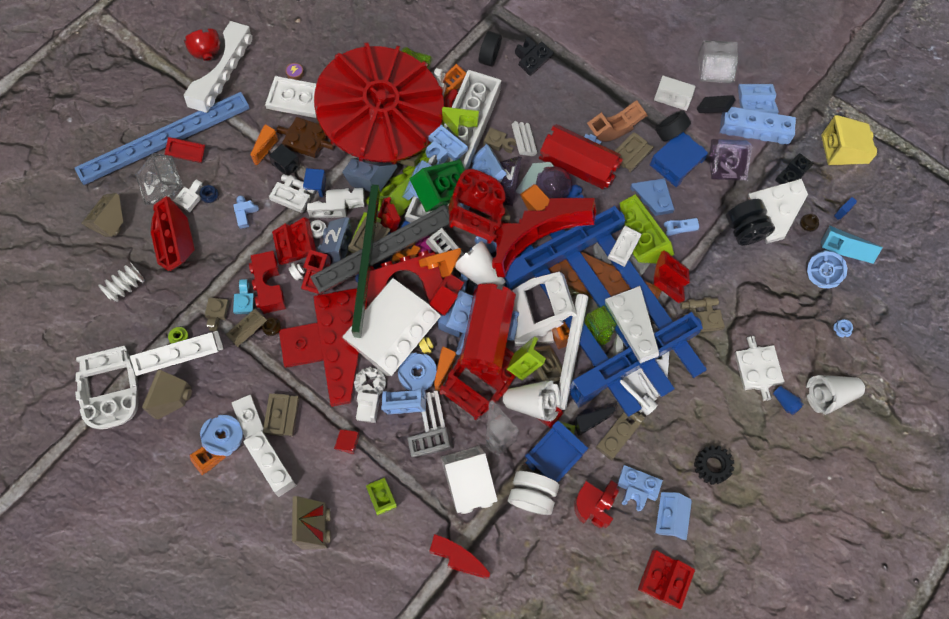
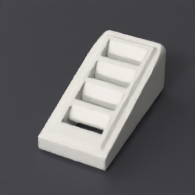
M443 228L426 241L427 245L436 254L447 252L450 248L452 250L459 248ZM441 238L442 241L437 244L436 241ZM446 243L448 246L442 250L440 247ZM462 251L458 260L464 255Z

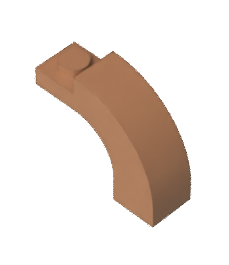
M636 100L612 117H605L601 112L587 124L598 140L606 142L629 133L634 129L633 126L648 115Z

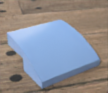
M739 84L740 108L778 114L779 111L775 103L776 92L773 84Z

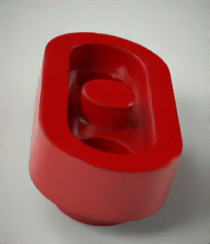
M611 480L608 483L602 497L595 506L602 512L604 509L609 510L620 491L617 489L618 484Z

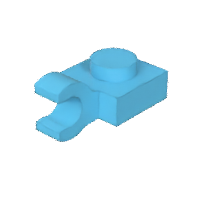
M247 279L239 280L240 294H234V314H249L255 305L254 293H249L250 283H248Z

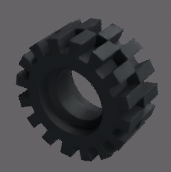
M711 445L709 448H704L696 456L694 467L697 469H695V472L700 474L698 476L700 479H705L703 482H710L711 485L720 484L733 474L731 472L734 471L732 466L734 460L730 459L732 457L731 453L729 455L726 453L728 450H721V446L715 447ZM709 458H716L720 461L721 470L719 472H712L708 469L707 460Z

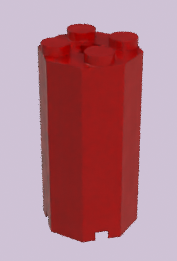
M557 124L551 128L554 132L552 135H547L540 150V154H542L539 156L540 160L551 162L553 166L603 190L612 185L616 177L613 173L620 168L623 159L620 158L621 154Z
M478 284L474 291L459 361L460 366L471 369L470 372L472 374L482 375L483 372L499 375L516 294L509 288L503 287L500 290L497 289L496 284Z

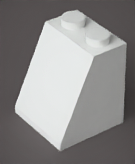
M480 446L441 456L457 513H470L473 511V508L480 506L481 508H487L492 506L494 502H497L486 454Z

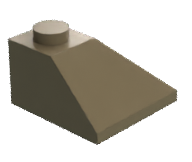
M117 193L104 194L81 224L105 237L116 236L120 232V226L123 223L119 195Z
M157 370L142 408L154 419H160L185 406L186 401L191 397L192 387L180 378L162 370Z

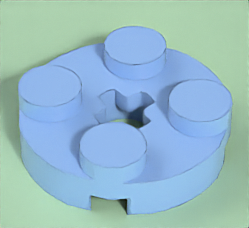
M411 353L399 366L398 379L407 390L413 391L418 388L427 390L434 384L437 372L436 364L426 354ZM413 369H422L421 376H414Z
M218 415L216 418L208 419L200 431L202 447L214 455H231L240 446L243 439L240 423L229 415ZM224 431L226 437L219 439L216 434H221Z

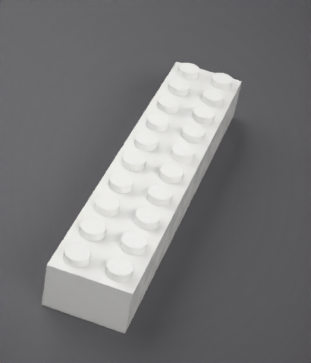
M471 70L467 71L452 108L479 111L478 127L459 126L457 138L468 146V151L459 158L465 170L470 167L501 88L500 79ZM444 124V128H446L449 132H451L454 136H456V135L450 130V128H449L446 124ZM433 155L429 159L428 164L432 166L437 165V155ZM448 157V159L444 163L451 162L454 160ZM413 196L405 215V221L411 223L432 211L426 212L420 199Z

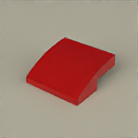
M303 217L292 225L285 223L272 231L280 265L307 257L309 249L316 251L308 218Z
M664 250L661 252L656 264L654 285L676 302H683L685 300L684 286L690 283L689 269Z
M652 550L638 590L670 606L682 609L695 569L679 560H673L657 550Z

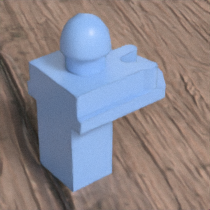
M238 196L236 199L237 204H233L240 229L249 227L247 214L259 210L258 205H255L251 200L245 202L244 196Z

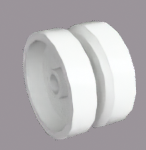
M517 471L513 481L517 488L511 489L508 502L529 512L551 515L555 503L550 498L557 496L559 484L548 477L536 473Z

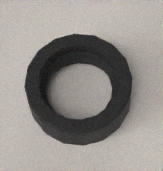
M491 31L486 33L479 53V63L491 67L494 65L501 45V34Z
M680 110L661 121L655 128V131L662 141H668L685 131L690 126L691 120L684 110Z

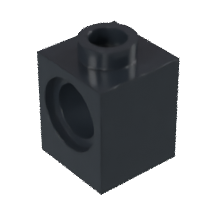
M283 144L279 145L269 155L272 165L285 175L289 176L291 173L296 172L300 166L298 156Z

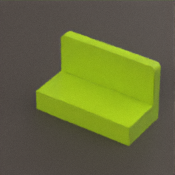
M535 336L514 353L507 367V370L520 380L528 377L541 367L546 360L544 356L534 350L538 340Z

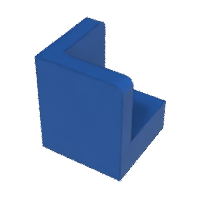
M306 168L303 188L306 190H318L319 197H324L326 185L325 171Z

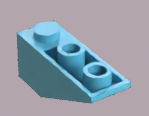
M830 225L821 240L822 248L874 264L883 248Z

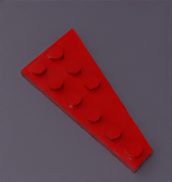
M357 288L313 296L331 407L349 404L352 400L359 352L345 341L342 336L353 323ZM366 297V305H365V309H366V308H367V306H368V300H367V297Z

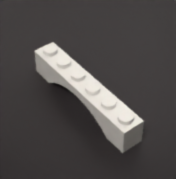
M233 21L229 22L223 32L225 39L224 55L210 73L191 82L184 94L187 107L207 113L210 107L214 105L215 99L222 92L225 82L230 79V74L237 67L239 59L244 56L247 46L252 42L249 26Z

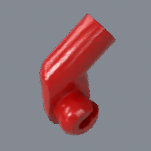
M457 89L450 90L445 96L444 107L452 108L453 101L459 92Z

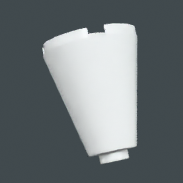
M483 241L472 247V250L464 254L454 266L456 270L477 285L492 283L496 284L497 289L500 290L505 287L506 281L503 277H497L496 270L492 267L493 257Z
M816 375L808 380L806 388H809L807 399L810 406L815 412H821L824 415L832 413L863 396L865 392L864 383L857 377Z
M552 380L509 388L503 395V403L508 409L544 421H552L558 415V412L555 411L556 407L560 406L561 403L560 390L557 384H553L554 381Z

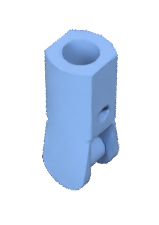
M697 218L670 220L664 223V227L667 228L666 235L671 236L697 231L699 223Z

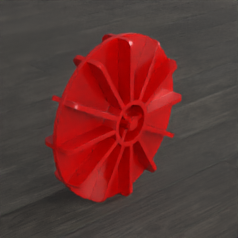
M368 42L364 43V47L352 49L343 54L337 53L335 59L319 75L314 93L316 118L324 133L331 140V144L359 158V161L367 160L396 164L397 161L422 153L431 143L429 135L442 125V108L444 107L443 89L427 68L428 64L425 61L421 63L413 56L400 51V46H396L393 49L382 46H369Z

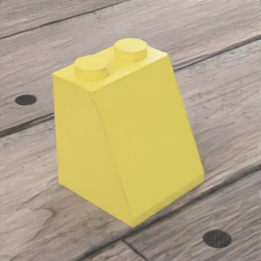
M835 115L821 134L828 165L869 164L877 155V148L873 142V132L867 123Z

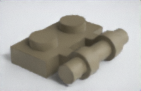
M704 297L703 300L687 299L686 302H680L681 310L687 309V314L692 312L694 316L700 319L703 327L700 332L723 330L725 327L721 310L712 309V306L719 305L718 298ZM704 307L705 311L696 312L695 308Z

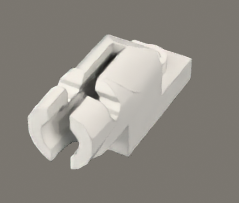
M349 188L327 190L326 203L319 201L307 203L309 218L346 217L347 207L353 209L365 206L364 188H354L352 193H350Z

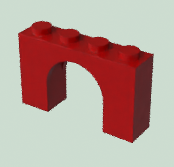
M429 250L419 252V257L411 259L409 255L399 258L400 262L396 264L389 261L382 263V268L374 270L373 266L370 267L367 290L368 304L370 305L386 286L389 277L401 270L411 271L420 278L427 301L430 302L443 281L439 267L428 269V266L420 267L419 260L433 256L435 253H429Z

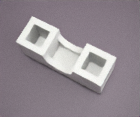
M262 430L243 441L278 497L297 486Z

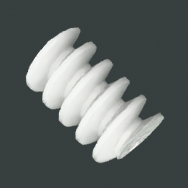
M132 263V268L127 265L124 266L125 273L118 270L119 277L111 275L113 282L107 279L104 280L106 287L101 284L98 285L110 300L113 299L118 302V294L125 297L124 290L132 292L130 285L137 288V280L142 283L145 282L143 276Z

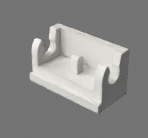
M662 76L654 101L687 111L695 86Z

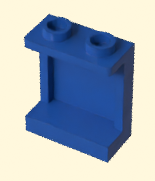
M682 132L671 139L653 156L650 166L677 187L699 163L704 162L708 152L704 147L693 141L689 135Z
M558 420L538 444L525 455L527 460L525 464L531 470L537 469L542 476L558 483L588 451V447Z

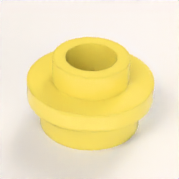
M424 336L418 344L424 354L428 352L430 354L432 353L431 348L434 345L430 337L426 338Z

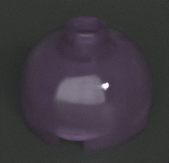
M557 166L543 168L542 173H539L537 176L536 185L549 199L567 198L572 189L570 174L565 169Z

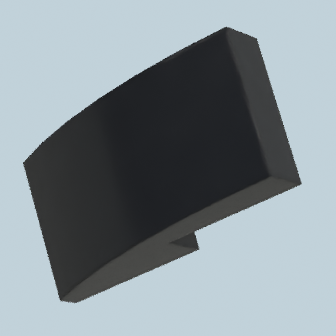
M799 153L778 175L775 181L781 185L799 180L814 163Z

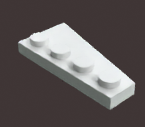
M641 286L605 299V305L638 361L642 363L658 357L659 350Z

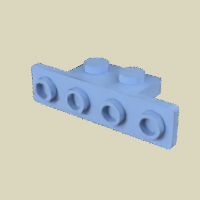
M460 290L446 324L447 327L462 333L456 350L457 355H460L462 352L473 301L472 295Z

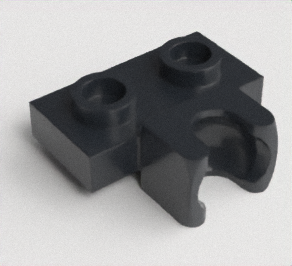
M526 37L523 46L518 44L515 49V54L521 59L518 65L529 76L535 73L554 54L542 41L536 46V43L529 37Z

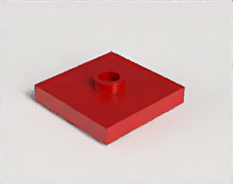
M317 323L280 329L279 335L285 368L323 361Z

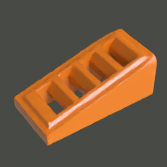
M457 64L445 75L443 83H448L450 86H446L443 99L450 90L459 89L466 76V72Z
M266 124L263 126L250 154L255 165H258L279 141L276 130Z
M446 347L441 349L434 381L435 391L438 392L456 361V352Z
M225 432L218 436L219 439L226 437ZM201 447L190 454V460L200 474L204 475L227 456L211 454L213 458L210 459L206 455L208 451ZM200 458L204 459V464L201 463Z

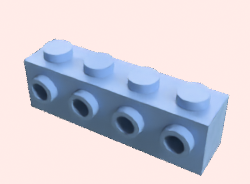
M731 107L728 112H723L721 115L720 133L728 136L734 135L747 139L752 138L761 141L777 142L779 144H789L795 136L796 117Z

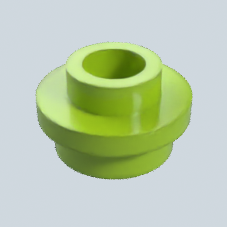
M182 327L173 328L168 334V340L171 344L187 340L189 337L188 332ZM177 334H181L179 338H175Z

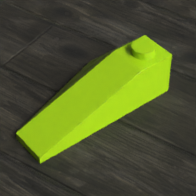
M427 156L421 157L418 163L415 165V167L422 160L428 163L430 158H428ZM405 167L402 170L403 174L392 177L389 180L390 184L382 188L378 211L380 210L383 198L391 197L390 204H394L398 215L401 216L405 213V209L410 205L412 198L407 200L402 196L415 167ZM369 197L365 200L367 204H369Z
M636 194L620 202L621 212L625 217L624 226L642 234L632 252L637 262L657 264L658 258L664 250L673 256L674 251L671 241Z

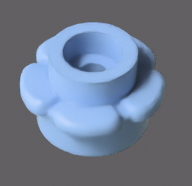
M838 320L834 324L833 329L839 337H849L852 334L853 325L848 320Z

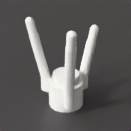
M639 373L638 377L648 396L645 394L640 397L628 384L620 380L624 388L638 400L637 402L642 407L639 410L640 413L644 412L647 416L658 406L655 402L657 398L651 392L642 374Z

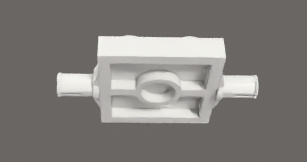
M755 336L747 337L749 349L735 352L743 389L761 390L763 401L771 400L769 388L784 383L775 347H757Z

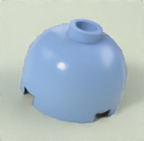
M824 250L817 252L811 257L807 265L809 279L820 288L829 289L837 287L847 276L848 268L846 261L840 254L834 251Z

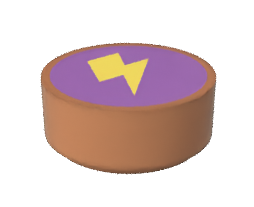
M291 63L286 67L288 79L300 80L303 77L304 71L300 64Z

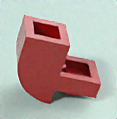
M309 249L303 266L307 271L301 286L302 290L319 294L310 276L331 266V259L327 254Z
M587 481L575 498V514L583 524L590 518L595 526L606 529L613 518L595 507L604 492Z

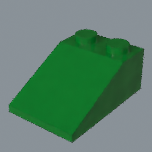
M460 159L422 168L409 178L426 212L436 210L443 205H449L459 177L465 171Z

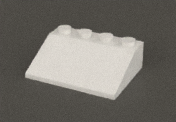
M392 278L365 309L361 338H354L351 331L352 326L342 338L383 374L392 376L441 315L428 303Z

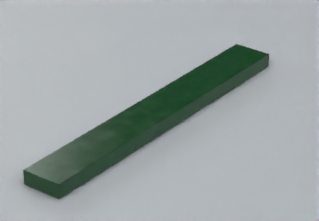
M372 184L370 189L351 330L354 338H361L380 198L379 185Z

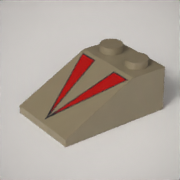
M293 496L292 542L301 550L327 549V543L331 542V530H327V521H331V509L327 508L324 502Z

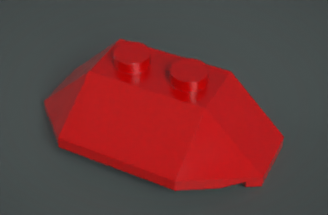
M166 196L153 206V211L155 212L152 217L151 236L157 264L168 271H172L184 263L195 249L188 218L171 198Z

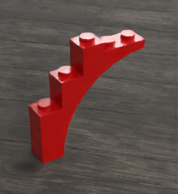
M550 198L548 206H545V211H524L519 223H501L498 230L494 233L497 236L493 240L497 244V254L492 260V267L496 270L497 277H505L515 258L536 240L562 229L594 225L597 214L595 198Z

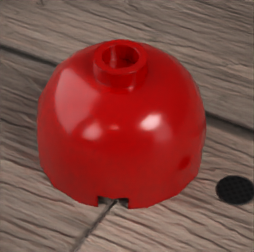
M210 28L208 32L204 33L202 29L188 34L185 37L186 40H184L188 52L193 57L203 59L204 61L212 60L213 56L220 50V37L215 29Z

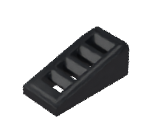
M612 406L577 416L574 420V425L576 426L578 436L610 418L616 411L615 407Z

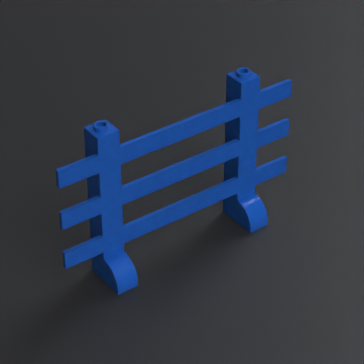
M580 194L574 198H584V196ZM613 206L598 215L596 214L594 225L576 226L568 231L562 229L550 233L549 235L552 239L535 249L532 245H529L519 254L520 257L512 262L506 276L503 278L506 281L504 286L512 291L532 277L537 278L551 274L548 270L549 268L565 259L568 261L627 347L623 352L608 359L583 322L579 345L595 368L574 379L571 383L569 394L578 408H580L608 387L629 417L641 410L642 407L635 397L620 383V380H623L624 377L641 368L660 397H663L675 388L655 359L674 350L693 378L702 374L707 369L687 342L697 336L703 329L700 319L690 312L673 322L629 260L625 267L614 261L611 262L617 271L620 272L630 289L641 286L648 315L659 329V331L654 333L659 356L640 363L605 305V299L611 296L580 251L598 242L607 257L609 256L616 243L612 234L621 230L625 223L624 214ZM539 284L549 298L545 284ZM569 316L563 320L566 323L569 330L571 327L573 316Z

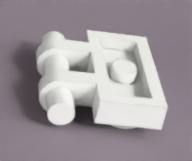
M283 174L281 181L285 183L277 182L269 195V199L303 213L307 203L311 200L310 195L306 193L315 194L316 190H306L303 188V181L298 180L293 175ZM296 186V187H298V188H300V189H299V190H296V189L291 188V187Z

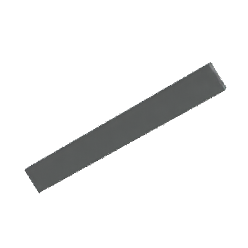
M443 205L374 242L371 267L430 236L441 228L448 226L449 211L446 206ZM362 249L310 276L319 294L359 274Z

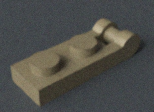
M624 412L597 445L596 449L612 461L646 418L644 415H639L636 412L629 416L635 421L631 425L626 421L628 416Z

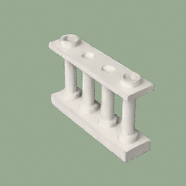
M214 331L131 355L130 359L137 376L216 353L224 348L219 332Z

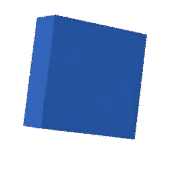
M851 197L834 217L841 220L853 208L857 200Z

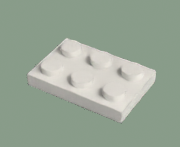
M275 76L265 104L266 109L316 118L314 108L316 84Z

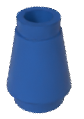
M782 386L773 393L784 410L791 415L798 412L804 405L799 397Z

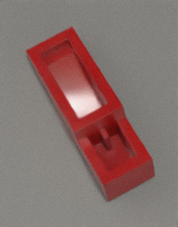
M434 534L429 550L430 554L449 559L448 568L489 579V571L469 551L447 538Z

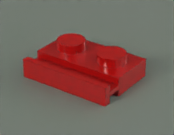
M391 197L383 198L377 217L381 219L380 224L387 229L389 228L392 233L397 230L401 219L394 204H390Z

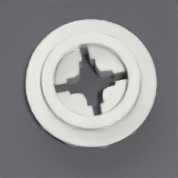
M369 367L361 369L356 374L354 386L357 392L380 395L385 389L386 379L378 368ZM366 376H368V378H370L371 380L375 379L373 381L374 388H372V386H370L369 384L365 385V383L367 382Z

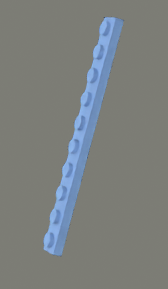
M239 92L215 103L207 113L197 111L75 167V170L83 185L88 184L166 148L168 137L183 140L250 109L242 93Z

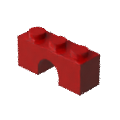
M274 251L251 255L252 262L249 263V269L255 278L252 280V286L258 295L255 297L257 308H261L263 314L286 309L281 286L266 285L268 279L280 275Z

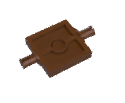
M299 117L295 118L289 128L278 125L276 129L277 133L286 135L282 144L289 150L316 158L322 148L330 150L335 148L331 142L326 141L327 135L322 130L320 124Z

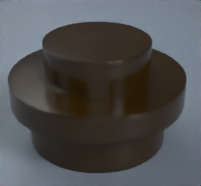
M807 214L801 218L800 225L804 230L812 232L819 227V219L814 214Z
M269 317L262 325V329L267 336H274L280 331L281 322L277 318Z

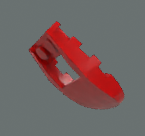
M475 169L463 171L449 203V227H458L486 239L487 243L490 244L497 235L494 233L500 227L502 216L505 214V208H503L505 192L500 182L494 177ZM457 202L490 215V220L457 206Z
M505 348L499 375L483 372L482 375H476L496 390V393L489 401L458 379L466 369L460 366V358L448 374L445 385H441L440 394H444L472 415L474 420L479 419L497 404L514 380L515 375L507 370L514 353Z

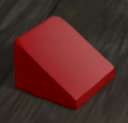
M340 429L334 449L354 454L360 436L359 432Z

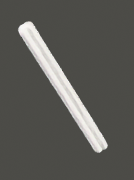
M578 294L576 297L575 310L577 316L572 317L559 382L561 403L557 407L561 410H566L588 302V296L585 294Z

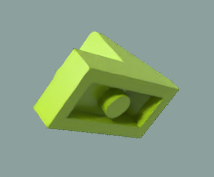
M449 107L442 108L443 122L457 137L460 125L478 127L479 111Z
M385 478L366 485L377 516L397 508Z

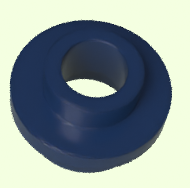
M205 185L200 190V198L205 203H212L219 196L218 190L211 185Z

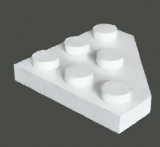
M802 179L748 194L749 200L761 199L767 209L766 215L770 216L775 226V231L764 239L766 244L782 240L787 235L808 195Z

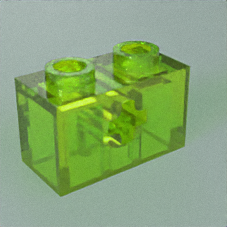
M605 306L588 313L584 321L600 346L610 341L616 323Z

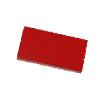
M168 137L165 156L202 164L206 146Z

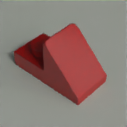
M452 274L444 277L429 305L435 311L445 316L457 299L458 292L464 282Z

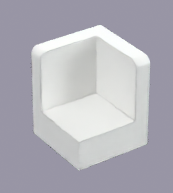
M358 392L356 420L376 423L379 406L378 394Z

